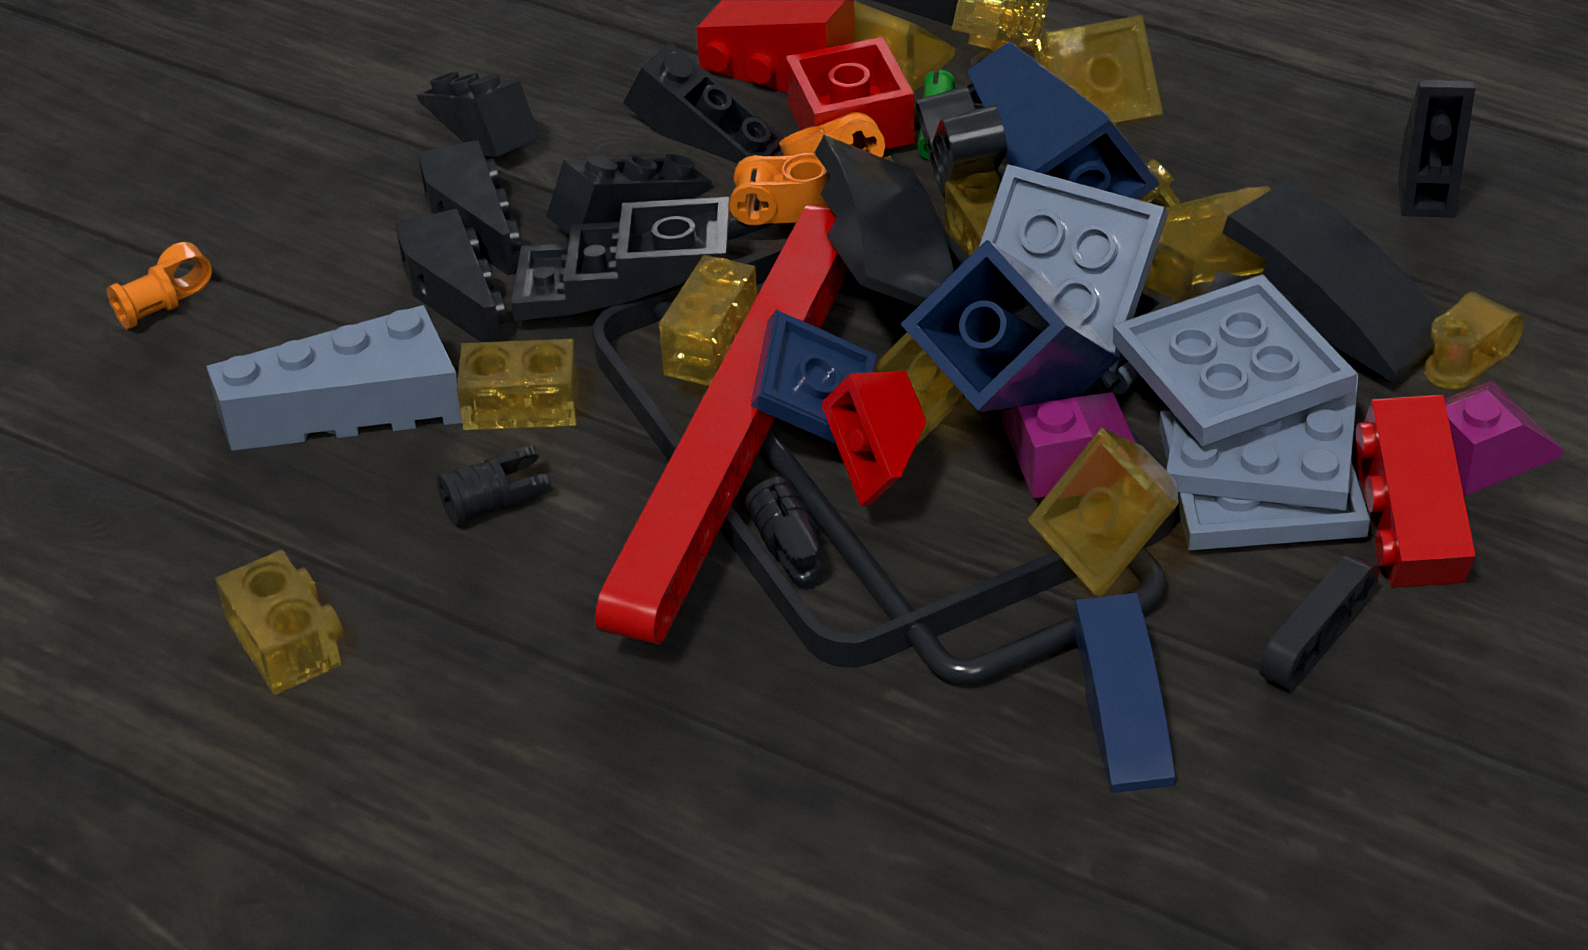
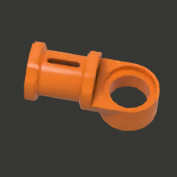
M190 242L173 244L162 253L157 265L148 269L147 275L122 286L118 283L109 286L106 290L110 305L118 321L128 330L137 325V320L162 309L169 312L179 306L178 300L202 290L211 278L212 265L194 244ZM195 260L193 269L187 275L181 278H174L176 269L182 263Z

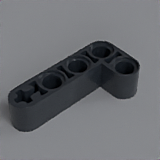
M967 86L915 100L920 128L941 194L993 180L1007 153L1005 131L996 106L990 105L975 110Z

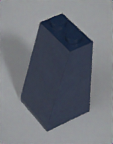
M1007 42L967 70L983 106L995 105L999 112L1007 141L1006 156L1011 165L1133 199H1139L1160 185L1157 177L1105 112L1012 42Z
M988 239L901 323L903 328L980 412L1080 397L1120 359L1043 276Z

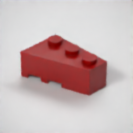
M722 0L696 27L699 66L704 70L788 93L786 56L855 42L854 0Z
M1444 395L1372 399L1364 423H1358L1356 427V448L1353 458L1376 534L1375 551L1379 566H1385L1391 588L1464 583L1476 555Z

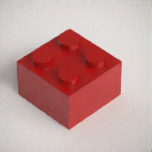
M883 37L786 56L788 106L800 130L820 126L847 114L858 112L866 114L874 120L884 137V151L915 143L914 93ZM862 131L853 133L852 144L859 149L866 147L864 143L866 137Z

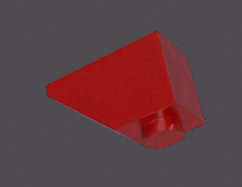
M907 371L851 373L821 403L860 506H870L902 476L927 422Z

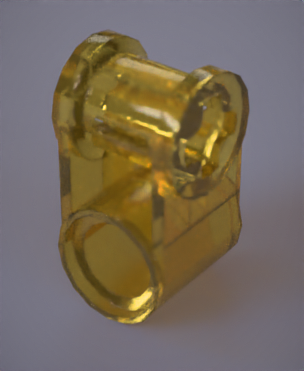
M1471 291L1465 294L1458 304L1445 314L1437 317L1432 323L1431 338L1435 344L1433 354L1426 361V377L1433 384L1447 389H1460L1471 385L1476 378L1496 362L1506 358L1514 350L1523 333L1525 325L1523 315L1476 292Z

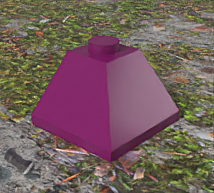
M1493 380L1445 398L1462 490L1465 496L1562 456L1563 448Z
M1113 392L1049 401L1001 412L1002 424L1033 499L1147 478L1148 469Z

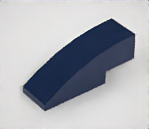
M1131 593L1075 600L1074 637L1086 678L1085 698L1111 793L1174 786L1175 770L1163 699L1138 594Z

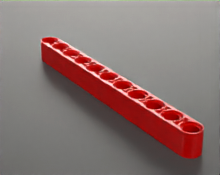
M807 204L798 218L601 589L595 614V624L598 631L657 645L661 644L665 639L776 418L750 406L767 321L777 309L820 329L850 271L827 238V234L837 218L830 207Z

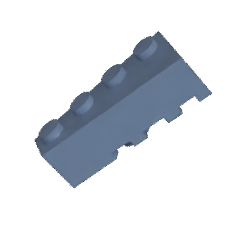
M424 305L398 310L386 316L354 325H345L336 330L300 340L288 341L279 346L243 356H235L226 361L206 366L218 416L232 451L306 442L309 433L325 431L330 434H336V438L358 436V427L392 423L393 431L416 429L415 420L443 417L444 425L464 423L455 369Z

